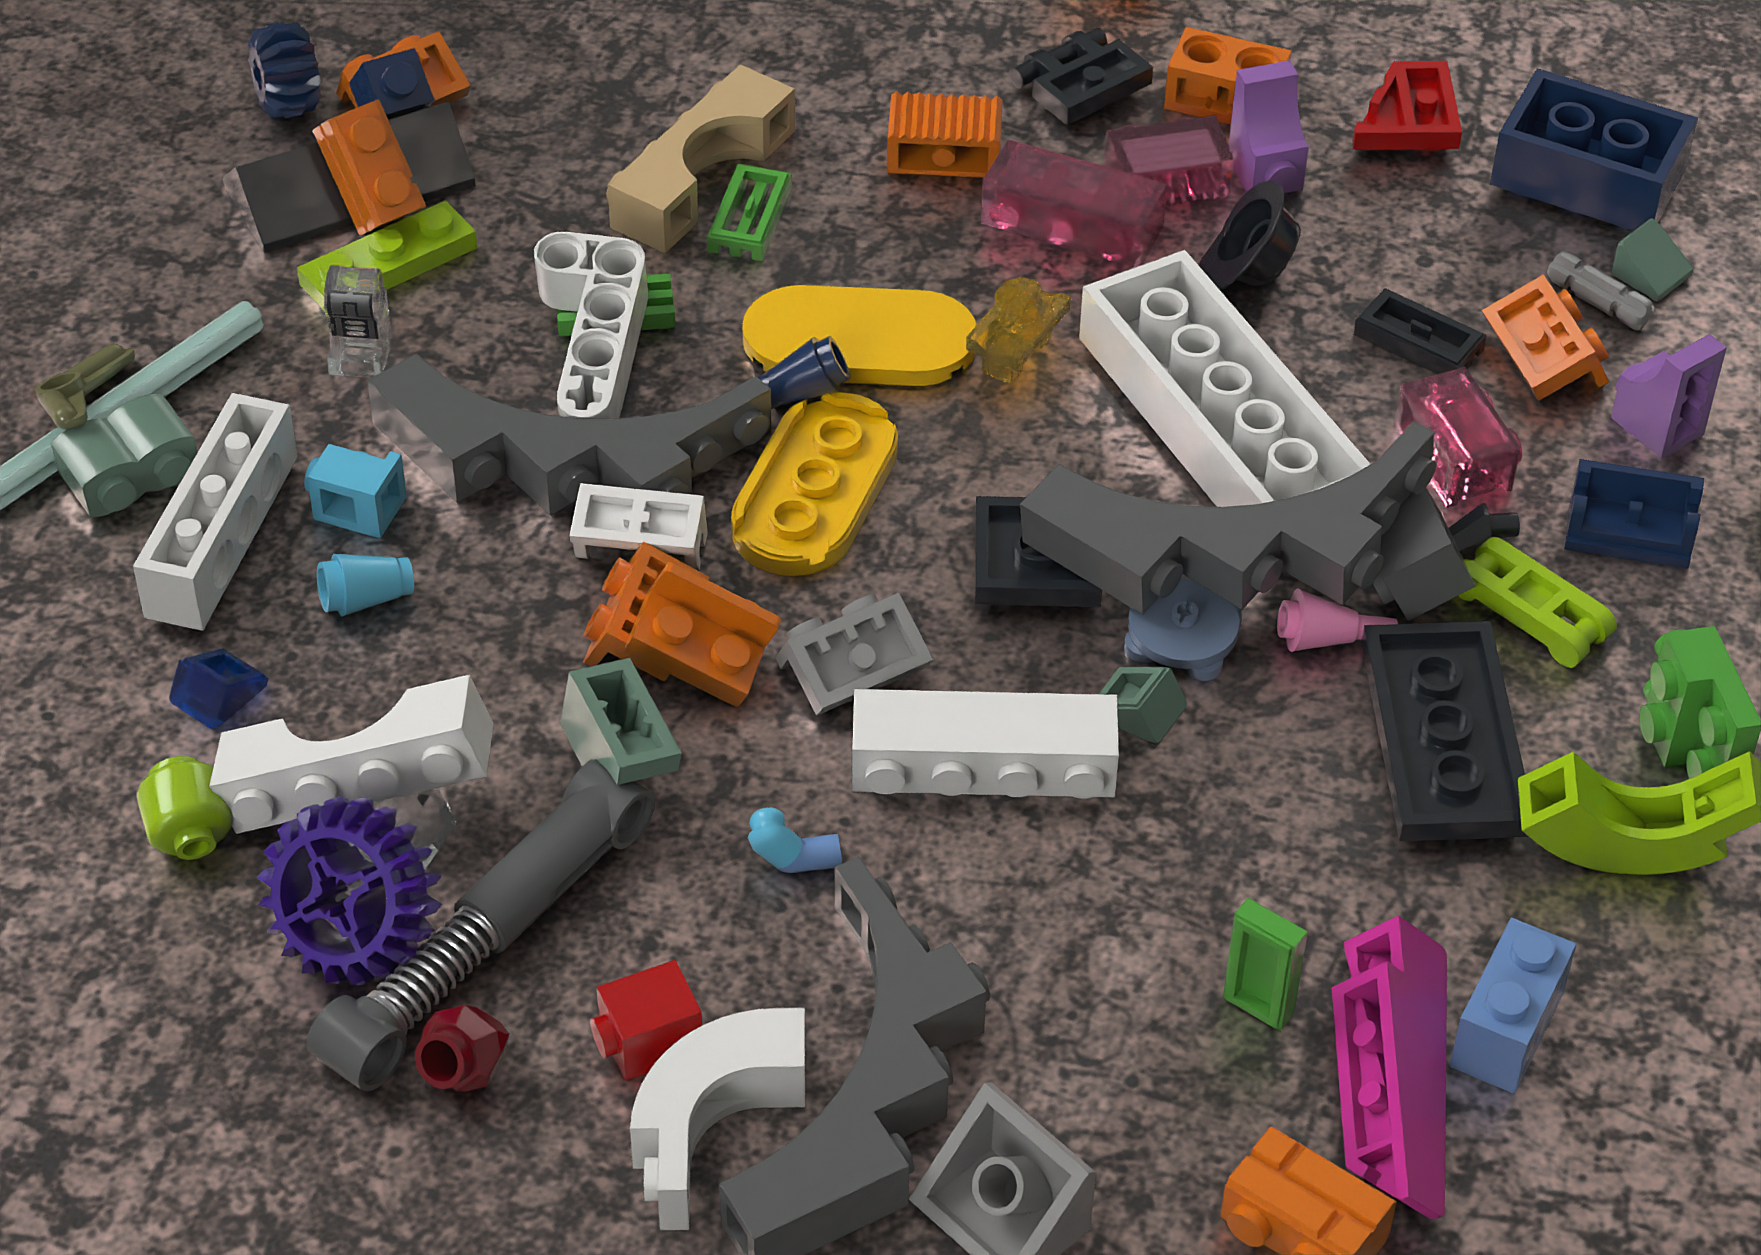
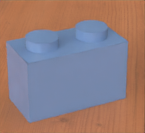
M1511 917L1460 1018L1449 1067L1515 1094L1564 994L1577 943Z

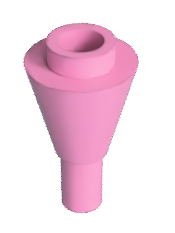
M1296 589L1291 599L1283 600L1280 605L1277 618V632L1280 638H1286L1289 651L1293 652L1352 643L1355 640H1362L1364 625L1398 624L1396 618L1360 615L1353 609L1304 590Z

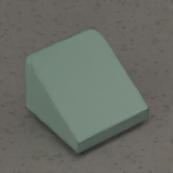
M1651 218L1620 241L1617 246L1611 274L1658 302L1691 277L1694 269L1663 227Z
M1119 667L1099 693L1101 695H1117L1118 728L1152 743H1158L1163 739L1187 705L1186 698L1171 668Z

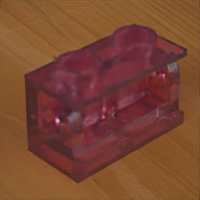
M1466 367L1400 384L1393 427L1400 436L1415 421L1434 432L1432 460L1436 462V469L1430 483L1446 508L1458 505L1460 500L1489 493L1501 485L1507 492L1512 491L1517 465L1522 459L1520 439L1512 428H1507L1494 409L1493 401L1488 391L1478 386Z

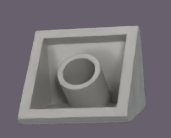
M985 1082L913 1191L909 1200L970 1255H1060L1091 1229L1096 1172L992 1082Z

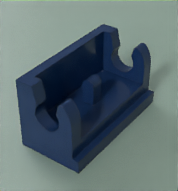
M1579 459L1569 503L1564 549L1689 569L1701 516L1698 513L1704 488V478Z

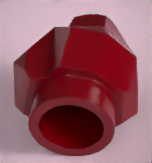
M463 1005L437 1011L424 1026L421 1040L416 1047L415 1062L422 1078L436 1088L446 1089L453 1087L457 1091H470L489 1086L501 1062L510 1034L500 1021L478 1007Z

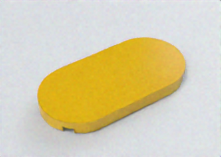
M812 285L787 286L772 290L756 299L747 309L743 318V347L745 353L752 362L753 358L762 363L765 372L812 337L820 341L831 336L843 353L850 371L851 378L843 383L905 386L939 384L951 379L952 372L958 370L962 365L964 371L972 363L977 350V324L971 312L962 303L950 296L926 290Z
M846 392L822 395L821 401L808 405L806 399L792 406L782 417L733 505L731 514L732 538L740 555L750 564L763 571L784 576H802L817 573L841 560L852 546L897 459L898 432L895 423L893 426L888 420V412L874 400Z

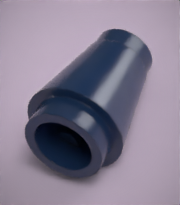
M828 336L820 341L812 337L758 378L771 388V409H775L781 405L785 406L840 391V384L849 380L851 375L839 346L831 336Z

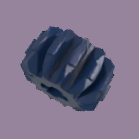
M284 22L267 24L265 28L254 29L248 43L250 53L248 61L251 67V78L255 87V95L259 98L262 110L271 118L281 116L291 118L302 116V113L315 111L321 97L319 88L321 79L318 72L319 63L316 60L314 45L310 42L309 33L298 23L285 24Z

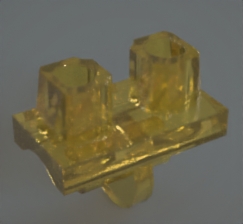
M1021 275L1017 279L1005 281L997 289L994 297L995 305L966 337V350L982 356V371L1006 383H1013L1023 371V364L1037 348H1043L1052 337V330L1068 313L1071 304V296L1064 293L1052 294L1042 290L1039 282Z

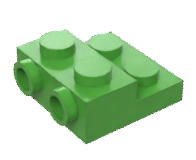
M1709 626L1690 630L1677 629L1662 635L1654 645L1658 661L1652 663L1650 680L1647 681L1643 688L1647 702L1640 708L1639 724L1645 741L1654 744L1664 768L1686 764L1688 777L1691 779L1750 751L1754 755L1761 733V719L1716 627Z

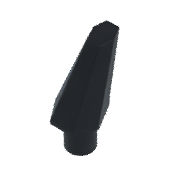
M1481 503L1450 526L1449 530L1461 555L1476 551L1479 546L1491 537H1518L1520 521L1517 512L1490 514L1486 503Z

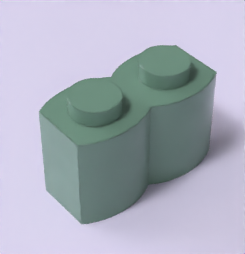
M161 393L135 398L117 408L107 418L87 420L80 427L65 430L51 442L59 474L90 517L104 516L123 510L139 499L145 492L159 491L180 484L198 453L194 436Z

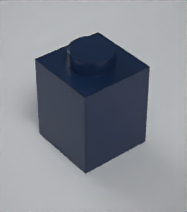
M415 48L363 62L349 82L358 107L379 99L388 120L429 108L435 101Z

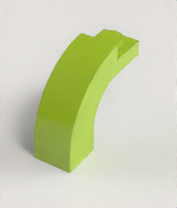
M1574 751L1518 778L1522 831L1544 849L1561 859L1582 867L1608 873L1634 875L1665 874L1708 865L1728 857L1727 837L1761 822V761L1750 751L1691 779L1661 787H1634L1609 780L1593 769Z

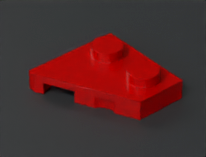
M1393 61L1384 76L1383 86L1376 90L1369 102L1366 117L1363 122H1357L1354 127L1353 150L1421 149L1431 151L1436 149H1459L1462 128L1448 61Z

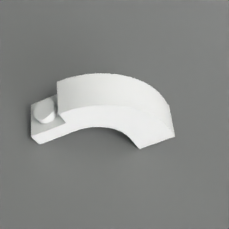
M804 1008L756 1009L721 1017L695 1029L673 1044L648 1072L634 1102L630 1136L633 1169H644L645 1201H658L660 1230H689L691 1159L700 1138L713 1124L730 1114L746 1109L805 1107Z

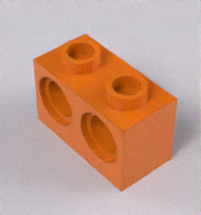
M1185 27L1168 64L1164 109L1231 124L1237 70L1291 60L1292 50Z

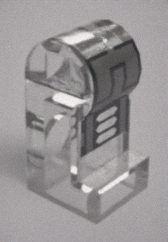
M331 265L327 272L324 290L325 315L328 317L330 349L327 356L329 375L372 378L384 371L392 341L387 291L383 285L382 272L379 268H350Z

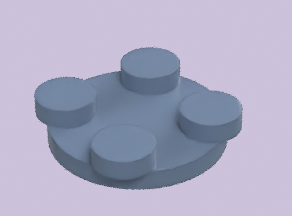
M1181 578L1177 587L1166 598L1159 596L1143 615L1130 607L1129 631L1124 639V652L1129 659L1138 663L1155 661L1165 666L1185 669L1189 676L1197 680L1208 681L1215 679L1222 671L1223 658L1231 652L1237 642L1242 612L1237 606L1189 578Z

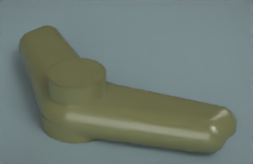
M114 343L107 345L67 371L52 376L35 387V392L39 402L56 426L67 430L84 425L88 418L86 409L88 405L85 401V396L132 363L135 358L134 349H124L122 346Z

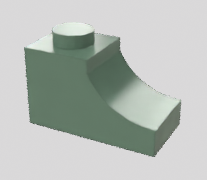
M630 658L569 671L560 725L582 766L596 759L607 769L616 785L678 771L682 752Z

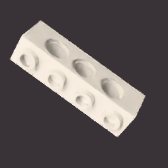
M231 393L133 565L144 618L201 631L204 630L298 457L289 404Z

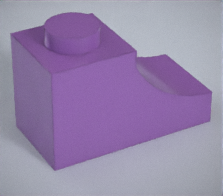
M1290 60L1237 70L1228 159L1246 192L1258 183L1268 180L1280 184L1284 193L1303 190L1309 146L1305 141L1299 117L1297 97L1298 73Z
M1708 334L1672 355L1662 351L1643 363L1630 365L1617 380V393L1611 418L1660 459L1701 437L1705 433L1727 347Z

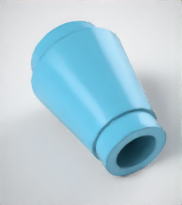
M333 554L331 561L319 562L317 565V587L320 602L325 612L338 611L341 616H345L400 598L403 595H411L414 592V575L411 562L408 557L395 558Z

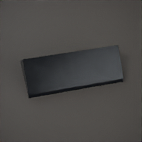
M449 101L389 120L413 176L410 180L412 183L417 184L424 202L476 186L475 176ZM318 142L235 167L223 177L225 188L263 253L354 225Z

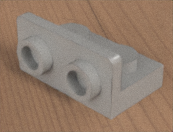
M899 592L878 601L875 594L866 595L841 610L843 616L823 625L819 617L813 618L797 625L786 633L788 640L775 659L781 670L792 667L816 716L854 700V689L877 690L927 668L934 660Z

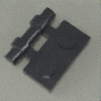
M1095 28L1086 33L1082 31L1071 33L1062 39L1061 45L1051 50L1038 49L1027 54L1023 59V63L1010 69L1009 76L1013 85L1017 88L1033 83V97L1063 123L1069 125L1151 85L1153 66L1120 39L1107 44V37L1104 31L1100 28Z

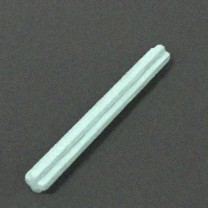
M248 301L239 302L87 406V420L107 418L123 404L144 395L161 393L164 397L168 396L259 333L264 326L261 312ZM55 428L0 466V511L58 472L51 442L66 429Z

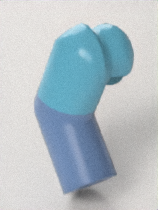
M772 807L759 809L751 815L749 825L752 831L748 835V840L753 851L781 872L797 873L829 869L842 864L838 834L800 838L785 826L784 813Z

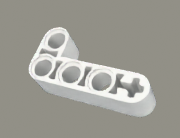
M554 232L539 240L534 248L539 295L542 301L551 308L578 312L557 391L559 416L581 419H619L648 302L645 253L639 244L625 238L574 232Z

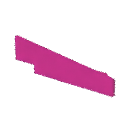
M1398 915L1344 942L1345 954L1352 978L1332 987L1345 1163L1347 1169L1429 1219H1437L1445 1215L1447 953L1442 945Z

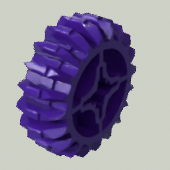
M343 797L329 799L322 806L314 804L301 809L300 813L297 814V819L287 821L281 828L277 829L281 840L271 843L263 851L274 866L263 869L262 873L256 878L271 887V895L263 897L257 906L268 910L273 909L276 921L271 923L266 933L274 935L283 933L287 938L281 956L292 958L303 954L302 973L313 975L323 971L326 983L335 984L349 980L351 985H363L374 980L376 977L383 979L390 974H394L395 968L401 966V964L407 963L411 958L415 959L417 957L416 950H420L418 943L428 939L431 933L435 931L425 917L436 913L442 903L429 896L427 888L436 885L442 876L432 872L425 873L422 861L427 860L433 849L425 846L417 849L414 848L411 841L417 826L407 823L395 828L397 809L383 807L375 810L373 800L359 798L350 802L347 798L344 799ZM358 848L364 851L372 859L374 863H371L368 860H366L362 856ZM363 881L362 886L350 892L351 896L336 901V897L346 892L348 886L355 882ZM328 921L332 922L336 926L338 931L335 928H333Z

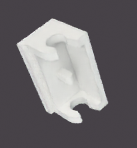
M580 483L569 535L570 542L573 543L575 557L589 559L590 546L637 550L644 541L667 554L684 555L685 564L700 570L699 549L700 547H705L708 533L704 496Z

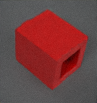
M672 960L598 986L599 1016L590 1019L593 1037L601 1056L604 1059L614 1056L625 1081L648 1073L658 1059L673 1044L688 1033L701 1027L702 1011L676 960Z

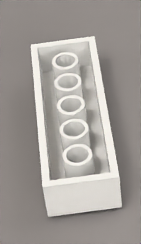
M1185 250L1083 286L1079 339L1217 507L1253 505L1291 498L1333 484L1370 465L1368 460Z

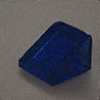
M222 648L180 659L169 693V700L173 705L207 727L216 728L225 723L267 686L269 678Z

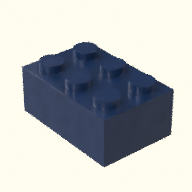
M1537 68L1499 132L1490 185L1634 231L1651 218L1657 222L1660 220L1686 170L1698 117Z

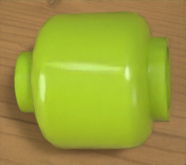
M175 756L157 763L141 782L136 794L148 842L157 851L178 856L185 860L198 859L211 853L215 849L216 844L228 834L233 824L232 812L225 801L209 787L213 772V766L200 762L189 756Z

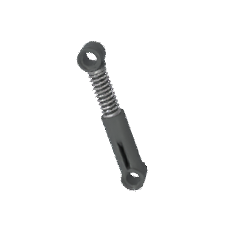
M596 759L582 766L567 786L562 803L455 902V913L452 919L445 921L444 927L436 930V935H431L427 942L420 945V950H416V954L419 957L416 959L411 958L407 963L395 968L394 974L388 975L386 981L378 984L377 990L371 991L367 996H361L356 1000L352 996L343 995L327 1004L310 1028L307 1037V1050L309 1054L363 1091L369 1092L380 1087L390 1078L400 1064L407 1046V1029L414 1028V1021L422 1020V1012L429 1013L431 1005L439 1004V996H447L448 989H454L456 981L464 980V973H471L472 965L481 964V957L486 958L489 956V951L493 953L504 951L612 846L617 849H624L634 843L644 832L651 820L656 801L654 793L635 781L616 785L607 769Z

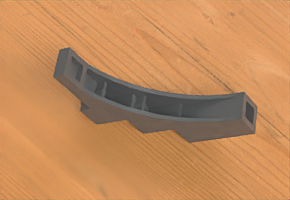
M418 354L367 380L372 423L456 503L479 490L488 488L495 481L507 475L549 515L577 501L580 483L692 495V477L710 470L716 463L747 445L755 444L764 435L771 432V388L756 375L708 403L668 413L619 419H581L551 416L498 403L469 391L443 376Z
M1413 421L1376 462L1355 474L1318 490L1287 499L1253 505L1207 507L1156 502L1127 495L1102 486L1058 464L1020 503L1023 542L1142 615L1159 596L1166 598L1174 591L1182 574L1242 610L1258 592H1268L1277 582L1282 570L1343 605L1359 587L1366 589L1377 578L1384 562V556L1380 554L1381 535L1391 527L1398 515L1400 505L1412 492L1420 494L1431 481L1436 469V462L1432 460L1434 432Z
M859 856L835 866V910L869 959L876 995L869 1032L856 1064L841 1089L820 1115L792 1141L767 1159L719 1183L721 1224L740 1255H806L908 1206L909 1174L914 1172V1162L902 1138L947 1117L948 1086L953 1084V1075L949 1063L942 1052L984 1033L986 1002L990 1000V990L980 968L973 962L967 964L952 942L930 951L922 931L916 925L908 926L898 913L895 897L887 882L882 877L874 879Z

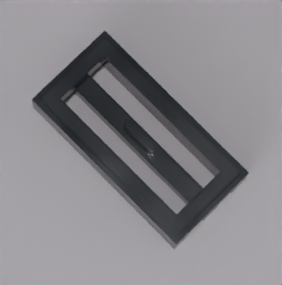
M1386 288L1355 320L1353 335L1455 383L1461 377L1462 369H1468L1473 363L1474 355L1479 356L1483 352L1487 337L1486 334Z

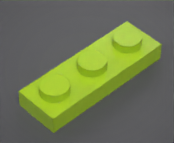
M445 200L297 267L299 284L328 315L327 290L372 293L373 297L477 249L476 231Z

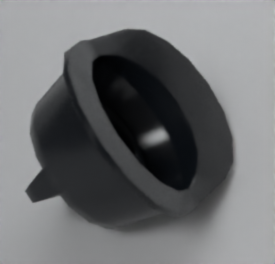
M1268 180L1258 183L1247 191L1234 206L1220 234L1200 260L1198 266L1220 291L1230 286L1234 281L1251 286L1270 283L1281 275L1295 252L1301 236V228L1294 217L1284 208V192L1280 184Z

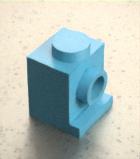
M328 444L320 457L312 459L305 474L304 486L305 490L310 494L314 520L380 539L407 498L402 455L392 451L389 452L385 459L362 451H353Z

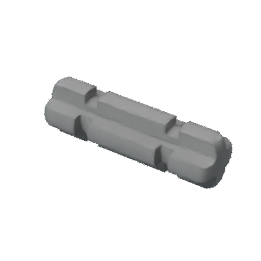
M1568 252L1557 254L1547 270V275L1553 283L1567 291L1571 289L1575 292V296L1613 317L1616 315L1620 318L1619 321L1633 330H1641L1647 324L1654 312V306L1650 299L1636 291L1630 292L1626 290V285L1591 265L1585 266L1581 264V259Z

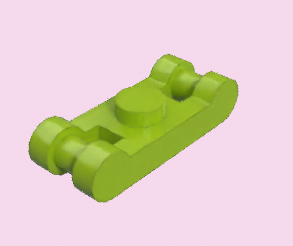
M1491 537L1479 546L1475 551L1474 560H1464L1476 586L1458 595V597L1465 601L1477 599L1548 646L1552 657L1565 667L1572 668L1578 665L1588 656L1592 643L1600 644L1604 642L1617 629L1615 616L1605 605L1498 537ZM1565 616L1566 618L1574 622L1575 625L1569 624L1561 617Z

